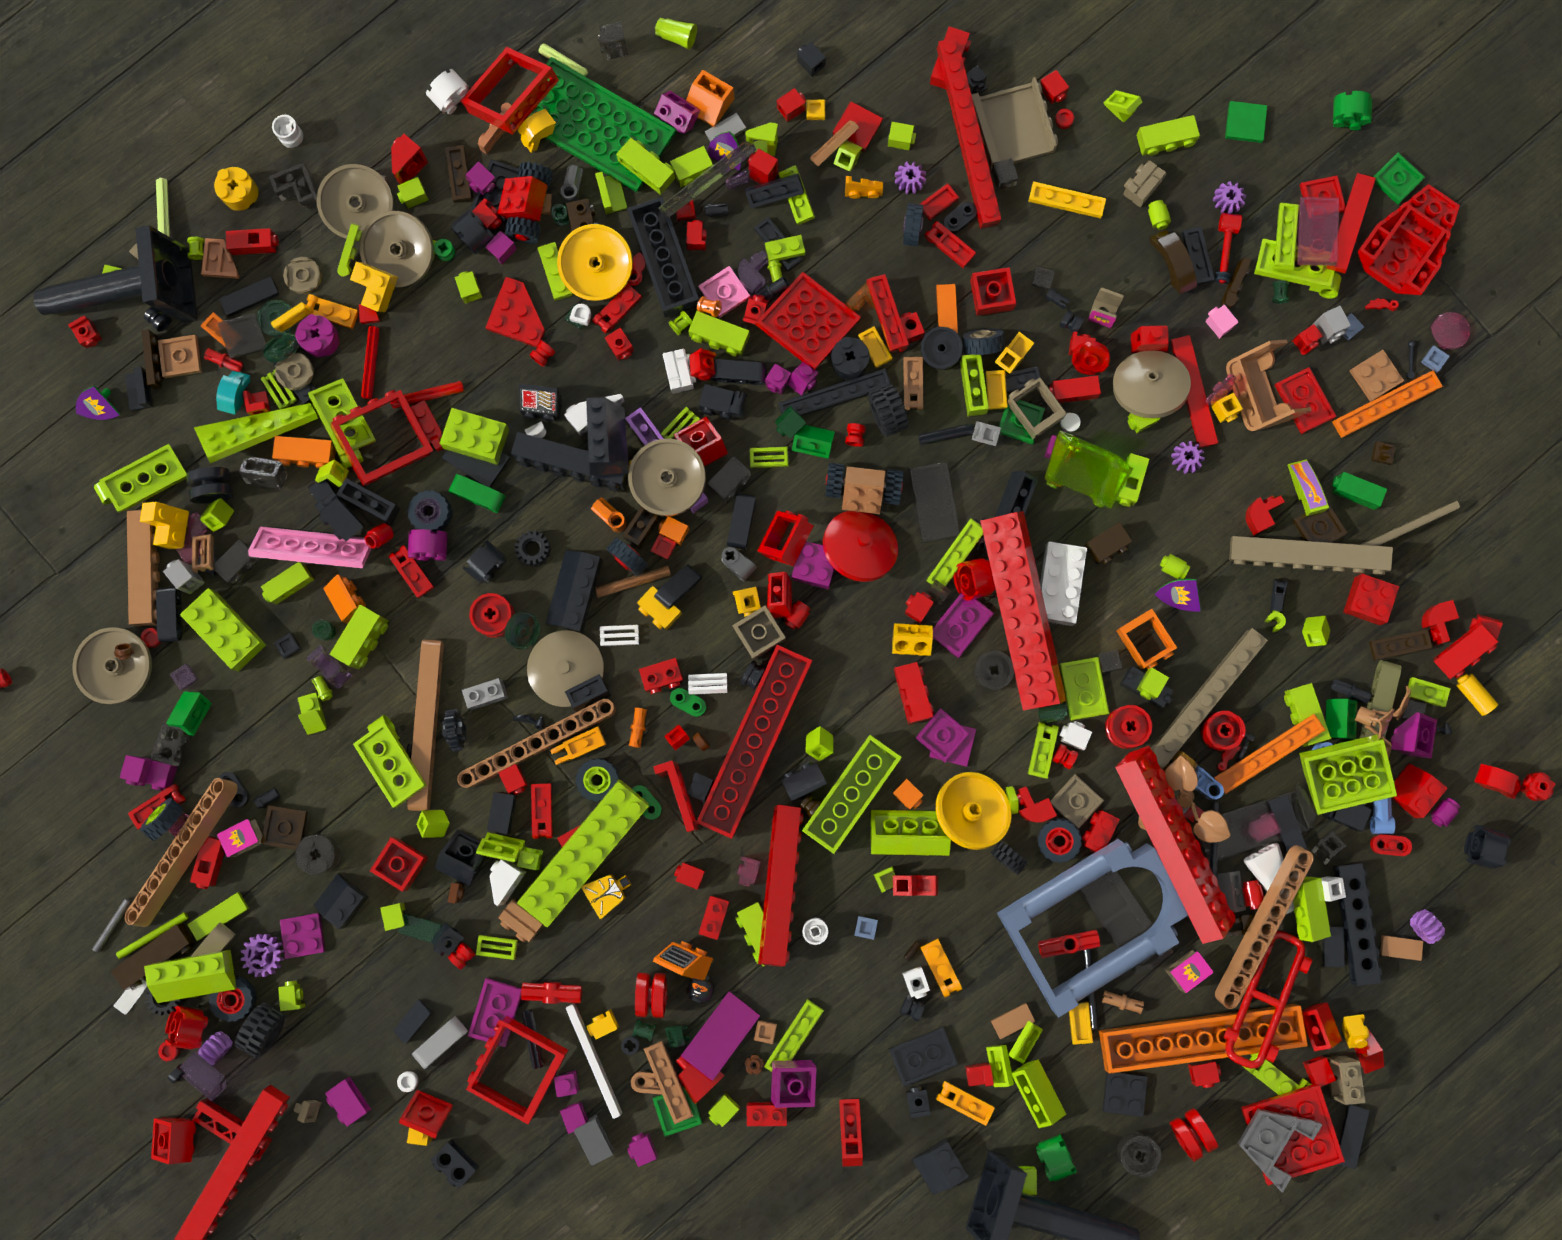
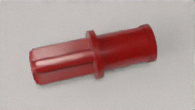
M208 348L205 352L204 359L219 364L221 368L226 367L236 372H241L243 368L242 362L228 357L226 353L221 354L211 348Z

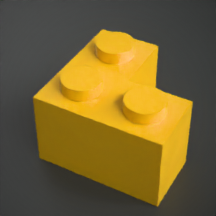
M356 262L350 280L367 287L361 305L377 312H386L398 277L369 264Z
M159 502L143 503L140 522L156 526L153 545L166 549L184 547L189 511Z

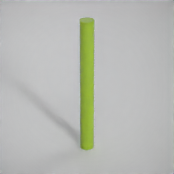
M187 913L180 914L118 951L116 956L118 959H122L159 937L175 924H180L189 919Z

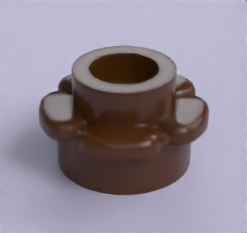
M127 643L117 645L114 651L115 657L120 660H127L134 653L131 645Z
M751 1055L750 1058L745 1060L746 1071L749 1074H760L764 1067V1061L758 1055Z

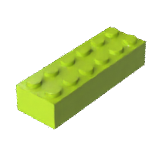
M869 735L802 831L834 854L902 757Z

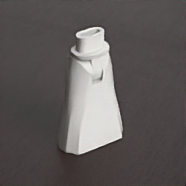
M1278 843L1268 845L1260 849L1259 853H1253L1244 859L1245 864L1266 892L1283 862V856ZM1293 901L1286 914L1294 911Z

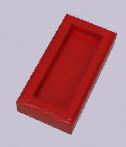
M947 183L920 203L923 205V214L931 221L958 201L959 196Z

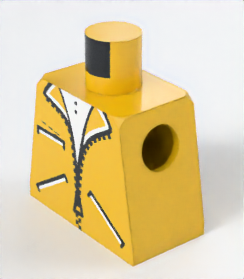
M611 874L583 885L581 888L599 919H602L626 898L623 890L631 886V883L626 875L616 880Z

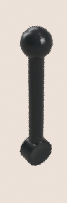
M1413 340L1408 342L1410 347L1409 372L1406 375L1408 379L1415 377L1413 372V355L1416 342Z

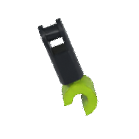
M1274 579L1270 605V612L1272 613L1265 620L1267 623L1271 620L1277 621V625L1273 628L1272 632H1278L1286 623V618L1282 613L1284 610L1287 580L1282 582ZM1276 589H1282V593H1276Z

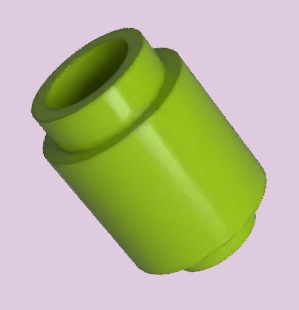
M1157 200L1149 204L1148 213L1153 228H1157V230L1167 228L1168 224L1171 223L1167 205L1164 204L1163 200Z
M1169 554L1168 557L1165 555L1160 563V566H1162L1161 571L1176 579H1184L1190 569L1186 561L1172 554Z

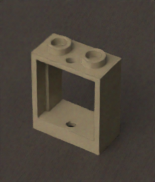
M1041 378L1037 380L1031 379L1024 385V389L1021 391L1017 389L1012 392L1007 402L1033 440L1063 420L1067 415ZM1037 389L1054 414L1033 427L1016 402Z
M1345 1055L1326 1057L1334 1076L1337 1077L1334 1082L1329 1083L1330 1098L1344 1105L1365 1103L1360 1061Z

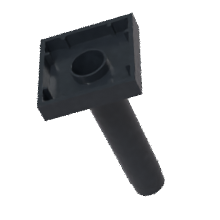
M150 225L135 228L139 265L38 289L34 292V304L39 313L50 315L142 296L143 303L184 323L197 320L191 259L188 258L190 249Z
M988 1150L966 1225V1229L976 1240H1008L1012 1224L1067 1240H1140L1137 1228L1023 1193L1022 1190L1027 1173L1004 1154Z

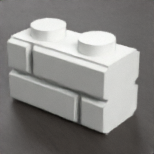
M685 349L663 353L672 394L694 389L693 383H696L695 377L691 376L689 370L690 353L686 354Z

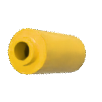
M1465 673L1457 679L1459 683L1456 686L1482 716L1490 713L1498 706V703L1473 674L1468 675Z

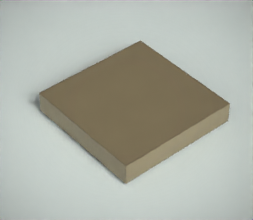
M1076 774L1050 800L1052 806L1063 817L1076 825L1078 829L1104 801Z

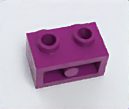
M670 90L662 94L654 114L661 121L672 125L676 131L686 133L692 130L700 109Z

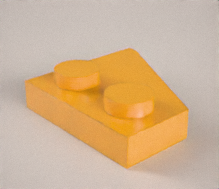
M846 176L845 197L857 199L860 196H868V198L882 196L883 182L863 178L860 179V182L852 181V176Z

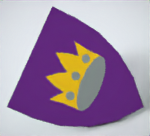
M727 131L715 136L709 144L708 156L740 171L742 153L735 135Z
M94 385L84 390L77 399L76 414L96 420H107L120 415L116 408L107 400L111 394V390L105 388L101 393Z
M1180 579L1168 582L1154 594L1161 601L1174 608L1201 612L1197 579Z

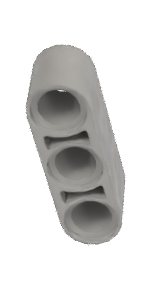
M454 1016L416 1049L412 1055L423 1069H426L465 1035L468 1030Z

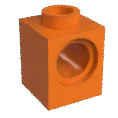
M667 516L666 520L663 519L658 530H660V535L681 546L689 531V527Z
M907 779L892 793L908 809L912 807L916 809L923 802L921 799L923 794Z

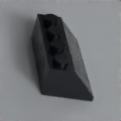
M606 397L586 398L590 475L628 474L624 407Z
M565 551L545 624L583 633L603 561L601 557L583 552Z

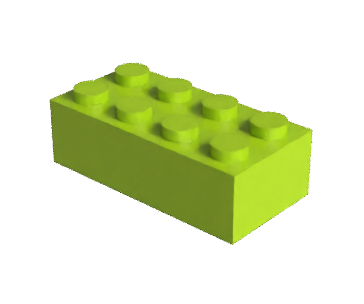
M208 588L180 614L231 670L239 672L266 646L261 638L229 604L212 589Z

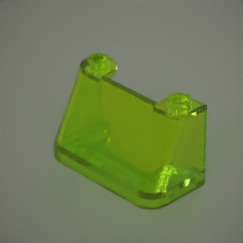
M1059 431L1045 479L1047 480L1046 484L1056 489L1057 486L1062 487L1063 485L1090 496L1094 500L1093 504L1100 508L1104 506L1112 508L1134 468L1121 457L1064 431Z

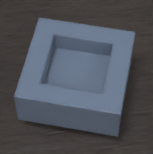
M1352 313L1347 316L1351 326L1346 330L1347 333L1343 335L1347 340H1350L1364 328Z
M1433 345L1421 363L1437 373L1449 358V355Z
M858 916L854 936L874 940L878 920Z

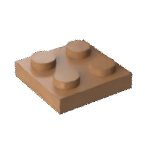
M196 335L158 340L162 377L171 378L202 373L198 337Z
M1381 350L1350 370V373L1370 402L1404 381L1384 350Z

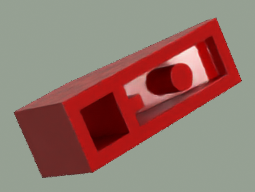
M859 1099L839 1100L842 1166H862L863 1152Z

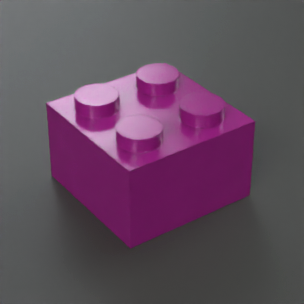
M806 541L792 573L793 581L829 590L834 568L825 556L823 545Z
M812 1060L772 1061L771 1101L775 1108L815 1107L816 1066Z

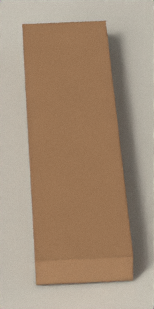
M663 1041L644 1048L674 1124L692 1117L693 1113Z

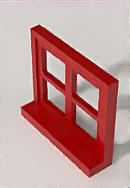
M671 760L653 766L656 775L661 777L669 775L686 831H698L699 827L696 823V817L678 763Z

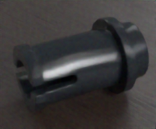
M727 202L704 205L705 215L710 218L714 215L728 214Z
M1050 288L1045 298L1048 299V302L1051 301L1064 310L1067 305L1060 302V300L1068 304L1070 299L1057 292L1056 288Z
M273 787L264 794L257 795L254 802L259 809H265L266 805L281 796L278 790Z

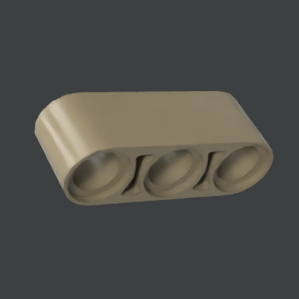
M220 922L192 956L223 951L236 934Z

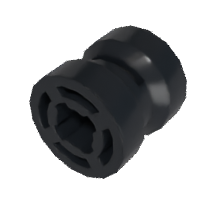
M150 307L144 314V319L148 323H152L153 328L158 332L164 331L171 323V318L167 314H163L162 311L154 307Z
M1068 310L1059 326L1063 329H1069L1071 333L1078 332L1085 318L1075 316L1072 311Z
M907 995L899 1013L904 1016L909 1015L918 1022L926 1004L921 1001H914L913 997Z

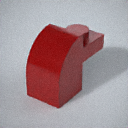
M1273 495L1265 500H1262L1260 497L1250 504L1246 511V522L1253 536L1275 524L1269 511L1285 502L1282 496L1275 498Z
M1450 600L1434 605L1427 609L1422 617V628L1430 627V636L1436 645L1450 641L1445 622L1459 618L1454 601Z
M1484 764L1480 765L1475 779V783L1483 788L1498 791L1511 799H1515L1516 794L1519 792L1521 781L1518 780L1519 776L1511 772Z
M1026 786L1017 790L1019 804L1025 807L1018 812L1025 820L1038 823L1057 816L1049 798L1034 804Z
M895 875L893 876V896H937L938 876Z

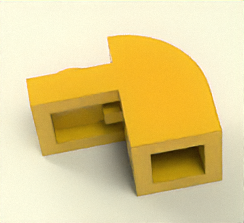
M546 109L529 116L518 129L523 145L531 153L537 151L540 139L553 134L556 122Z
M1018 332L995 363L1011 374L1024 359L1025 355L1034 345V342L1021 332Z

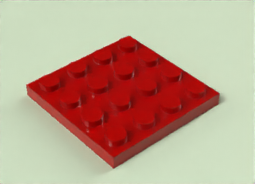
M802 272L756 321V326L815 371L832 352L835 344L846 337L860 321L861 317Z
M1313 1084L1241 1107L1247 1126L1257 1109L1316 1120L1322 1124L1314 1140L1294 1130L1275 1162L1274 1166L1287 1172L1292 1178L1345 1162L1319 1084ZM1262 1171L1266 1184L1272 1185L1273 1182Z

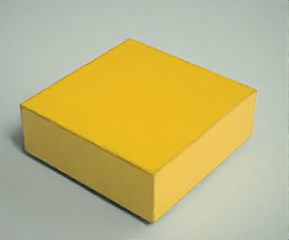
M806 100L807 120H825V100Z

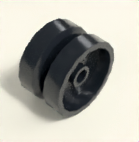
M949 327L931 329L925 334L921 342L923 360L934 369L945 370L951 368L958 362L962 354L963 345L961 338L956 331ZM941 344L945 347V350L942 352L938 350Z
M205 467L192 470L186 474L187 485L193 487L189 490V498L192 503L209 504L219 498L226 501L233 497L232 486L227 484L231 480L228 468Z

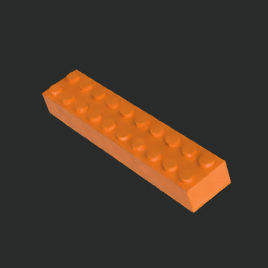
M1287 1004L1285 1006L1271 1043L1279 1047V1050L1307 1046L1300 1005ZM1276 1007L1250 1009L1247 1011L1233 1048L1237 1055L1259 1053ZM1238 1011L1099 1030L1105 1071L1117 1073L1228 1057L1225 1050L1227 1040L1223 1037L1227 1027L1232 1028Z

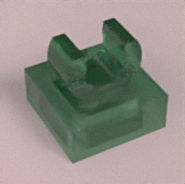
M677 1025L665 1028L669 1047H680L685 1045L684 1041L690 1040V1037H683L682 1034L683 1030L688 1029L687 1026Z

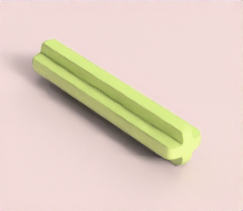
M544 43L540 46L539 53L550 59L552 57L581 75L587 76L586 68Z

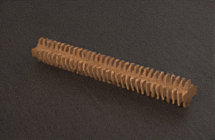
M664 566V569L663 567L662 569L657 568V571L656 569L655 571H648V574L647 572L646 574L641 573L637 577L634 575L632 579L631 577L630 579L625 578L621 582L618 580L614 584L611 582V584L609 583L605 587L602 585V587L596 588L597 596L600 598V596L613 594V592L616 593L623 589H629V587H636L638 584L652 582L654 579L659 580L661 577H668L671 574L669 566H666V568Z

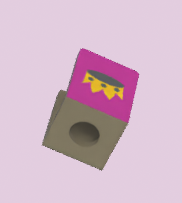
M1100 288L1088 320L1111 328L1117 318L1116 312L1124 295ZM1100 308H1106L1108 312L1100 310Z
M248 819L217 834L227 857H237L261 845L263 835L257 820L250 821Z
M1193 950L1165 969L1179 990L1184 993L1189 992L1213 973L1200 953Z

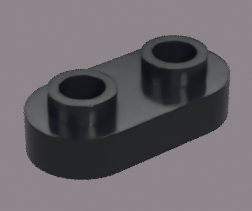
M971 202L962 203L945 217L944 227L953 234L958 233L975 219L977 213L976 206ZM968 208L971 212L966 213L964 210ZM955 220L957 223L951 224L950 221Z
M224 772L218 777L225 780L230 778L237 784V793L230 803L232 806L243 807L249 802V793L235 773ZM239 794L243 796L241 801L237 798Z

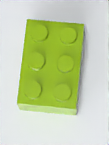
M451 408L440 444L446 450L498 465L510 429L505 423Z
M359 605L329 655L359 670L367 663V656L370 651L376 648L379 636L383 635L387 630L389 620Z

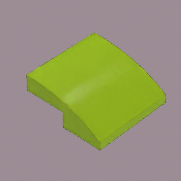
M487 832L485 839L482 838L476 854L516 862L520 851H523L525 847V841Z

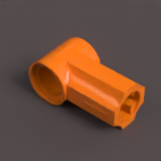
M603 497L593 504L591 510L609 525L614 532L619 533L626 529L627 521L624 516ZM615 519H622L620 525H613Z

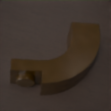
M1167 230L1151 236L1150 243L1160 252L1168 266L1171 285L1180 294L1197 287L1192 261L1175 232L1170 234Z

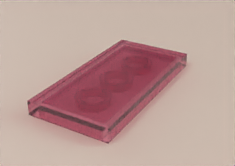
M1300 197L1297 265L1337 266L1339 198Z

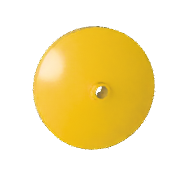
M589 224L573 230L564 239L558 252L557 266L561 280L573 294L590 301H602L614 297L627 285L632 274L633 258L629 245L618 232L604 225ZM598 260L600 265L595 267L594 261Z
M975 772L960 773L949 779L937 795L936 815L944 833L956 844L973 850L986 849L999 842L1006 835L1011 823L1010 803L1003 789L991 778Z

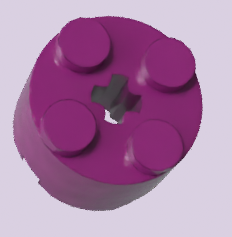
M310 314L299 323L295 337L308 354L321 358L329 356L336 351L339 346L338 331L328 319L320 315Z
M425 529L409 531L408 558L417 559L418 561H429V558H434L436 561H446L448 533L437 530L436 534V532Z

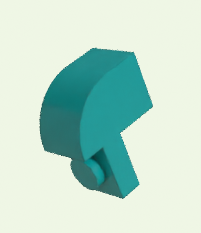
M232 371L229 376L223 375L217 389V410L231 414L238 412L243 405V391L251 382L250 375Z

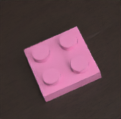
M730 266L698 286L701 293L707 299L721 301L722 309L718 316L719 318L750 297Z

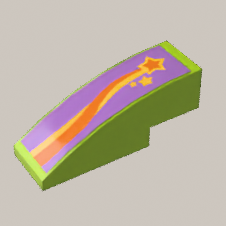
M1307 459L1288 464L1298 499L1302 500L1306 516L1325 512L1329 508L1326 497Z

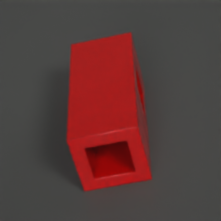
M270 228L226 231V250L231 255L276 253V246L279 245L278 236Z
M1098 375L1053 381L1048 388L1058 403L1098 399L1101 394Z
M208 836L198 852L190 882L196 883L198 888L208 889V887L216 885L225 853L219 838Z

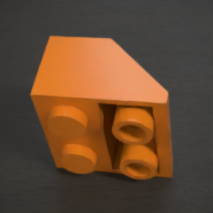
M702 70L692 83L686 101L700 109L697 118L715 127L735 99L734 88Z
M338 574L323 588L339 618L346 624L349 623L359 605L366 606L362 597L357 596L355 584L352 580L349 581L347 577L344 578Z

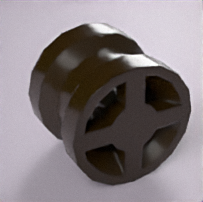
M809 793L799 808L806 811L807 815L811 817L822 802L815 800L813 795Z

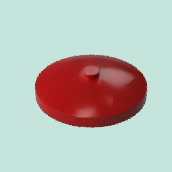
M843 512L831 520L824 532L823 549L827 560L836 571L849 579L861 582L878 580L891 570L897 560L898 543L894 532L884 520L872 513Z

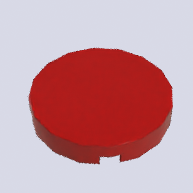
M1084 342L1073 350L1072 364L1082 374L1095 375L1096 372L1100 371L1101 373L1105 371L1109 366V350L1099 342Z

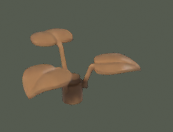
M1406 686L1407 694L1397 711L1394 712L1395 709L1393 708L1389 712L1377 711L1375 709L1369 710L1361 706L1355 721L1365 724V728L1375 735L1378 734V739L1381 737L1384 739L1388 759L1391 754L1392 745L1383 735L1392 717H1397L1396 719L1399 720L1405 712L1411 696V688L1409 686ZM1378 722L1380 726L1379 733L1371 725L1375 727Z
M1180 755L1168 766L1165 775L1169 786L1174 791L1180 790L1176 799L1178 804L1182 808H1192L1195 820L1198 821L1193 828L1194 833L1205 842L1215 843L1228 839L1231 833L1225 818L1220 813L1205 811L1200 818L1198 817L1195 803H1193V790L1197 786L1198 777L1190 762ZM1139 817L1138 824L1140 828L1146 830Z

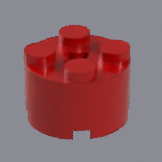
M978 558L957 564L958 570L954 572V583L958 593H962L965 596L963 597L964 600L969 601L989 596L996 590L989 560L986 561L983 558Z
M1220 711L1209 715L1202 722L1201 727L1203 741L1210 749L1217 751L1236 748L1246 733L1243 720L1230 711ZM1220 729H1226V732L1221 733Z
M176 1006V1012L171 1011L167 1020L165 1033L169 1034L168 1039H165L166 1045L190 1050L200 1048L202 1044L201 1035L203 1029L207 1027L208 1017L204 1016L203 1011L200 1009Z

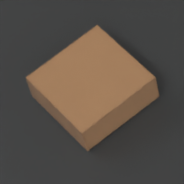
M758 1020L754 1040L773 1044L777 1024Z

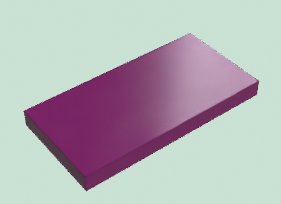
M728 992L682 1053L681 1057L713 1081L760 1015L731 992Z

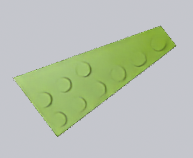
M311 403L194 427L209 462L213 463L316 420L318 417Z

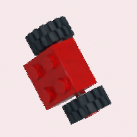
M523 162L520 164L516 178H505L498 214L508 219L505 235L508 238H512L514 241L517 240L520 243L524 242L525 244L538 243L541 226L531 221H540L546 190L550 188L553 175L552 170L548 169V167H543L541 164L537 165V163Z

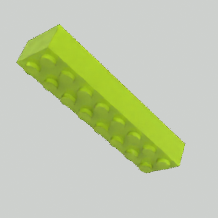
M619 779L523 893L517 903L548 928L649 807V803Z

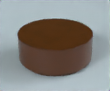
M699 732L693 735V740L702 751H706L710 747L709 743Z

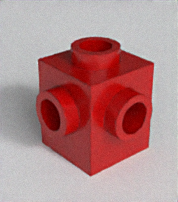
M1531 773L1524 778L1520 791L1533 801L1546 800L1552 796L1555 783L1545 773Z

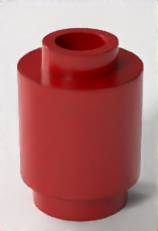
M385 523L379 524L367 532L365 536L366 544L372 549L381 547L393 539V529Z
M799 600L796 604L793 603L791 616L784 617L786 620L785 625L793 630L795 628L800 629L809 615L810 608Z
M1258 880L1243 882L1242 892L1245 906H1250V910L1258 909L1264 899L1262 885L1259 884Z

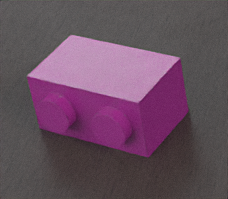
M351 1077L344 1079L325 1093L328 1104L335 1108L339 1121L346 1126H349L371 1110Z

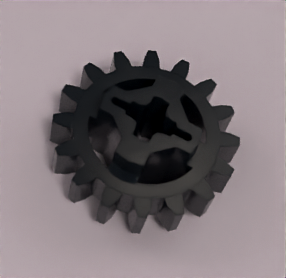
M457 709L446 710L444 721H442L443 737H445L446 743H449V748H451L452 752L461 751L467 739L466 724H464L463 718H460Z

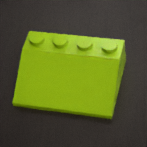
M1378 734L1299 753L1317 815L1397 796L1384 739L1382 737L1378 739Z

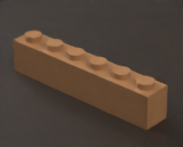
M141 510L127 511L129 624L133 626L157 625L156 591L160 581V573L158 571L160 556L157 552V546L153 545L156 526L140 522Z

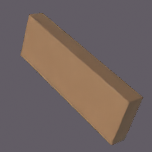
M852 120L848 121L810 157V160L816 166H819L859 126Z

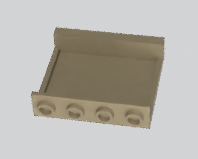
M1036 77L1032 79L1031 83L980 97L979 93L971 94L990 170L1055 152L1058 138L1056 134H1053V122L1051 117L1047 115V103L1042 99V87L1040 83H1037Z

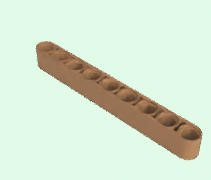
M423 639L421 643L411 761L427 786L408 799L409 811L430 809L444 648L442 640Z
M602 699L463 770L458 775L459 785L465 788H473L499 774L498 772L514 764H520L614 715L616 711L615 704L609 699ZM605 703L611 705V710L608 713H603L601 710L602 705ZM587 712H592L594 715L591 722H586L584 719ZM570 721L576 722V728L573 731H569L567 728V724ZM556 729L559 731V737L556 740H552L550 733ZM539 738L542 741V745L540 748L535 749L533 741ZM519 747L524 749V755L521 758H518L515 754ZM505 756L507 763L501 767L498 760L500 757ZM484 765H488L490 771L484 776L481 773V768ZM470 774L472 782L467 785L464 782V777Z
M216 778L212 781L125 914V922L128 925L147 927L151 924L235 797L238 789L235 782Z
M1296 845L1289 849L1215 991L1216 999L1228 1009H1234L1240 1003L1313 863L1312 853L1301 846Z

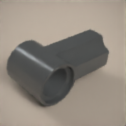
M575 165L567 167L564 185L561 187V195L565 204L579 200L584 170ZM568 193H574L572 196H566Z

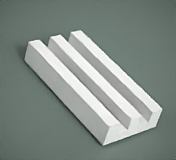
M601 626L600 646L639 645V626ZM635 630V633L605 634V631ZM635 637V640L605 642V638Z
M727 673L688 675L689 694L727 693Z

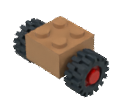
M829 463L825 497L840 498L843 483L845 487L842 510L880 514L883 490H885V504H900L903 471L888 469L885 484V471L847 467L846 478L843 479L844 464Z

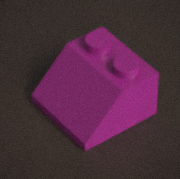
M1416 712L1394 730V735L1391 738L1392 750L1408 756L1432 758L1437 720Z

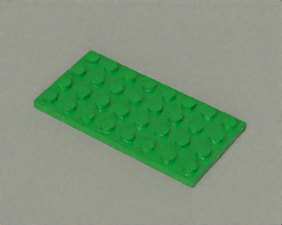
M551 57L546 65L552 67L559 81L529 116L546 109L556 124L553 134L544 139L638 193L644 182L618 162L616 154L632 138L634 141L639 140L648 152L652 151L660 158L676 134V129Z

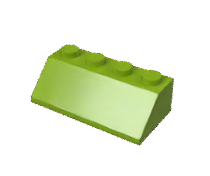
M871 810V854L949 856L951 839L942 830L936 811Z
M231 950L144 966L147 987L157 1003L236 989Z

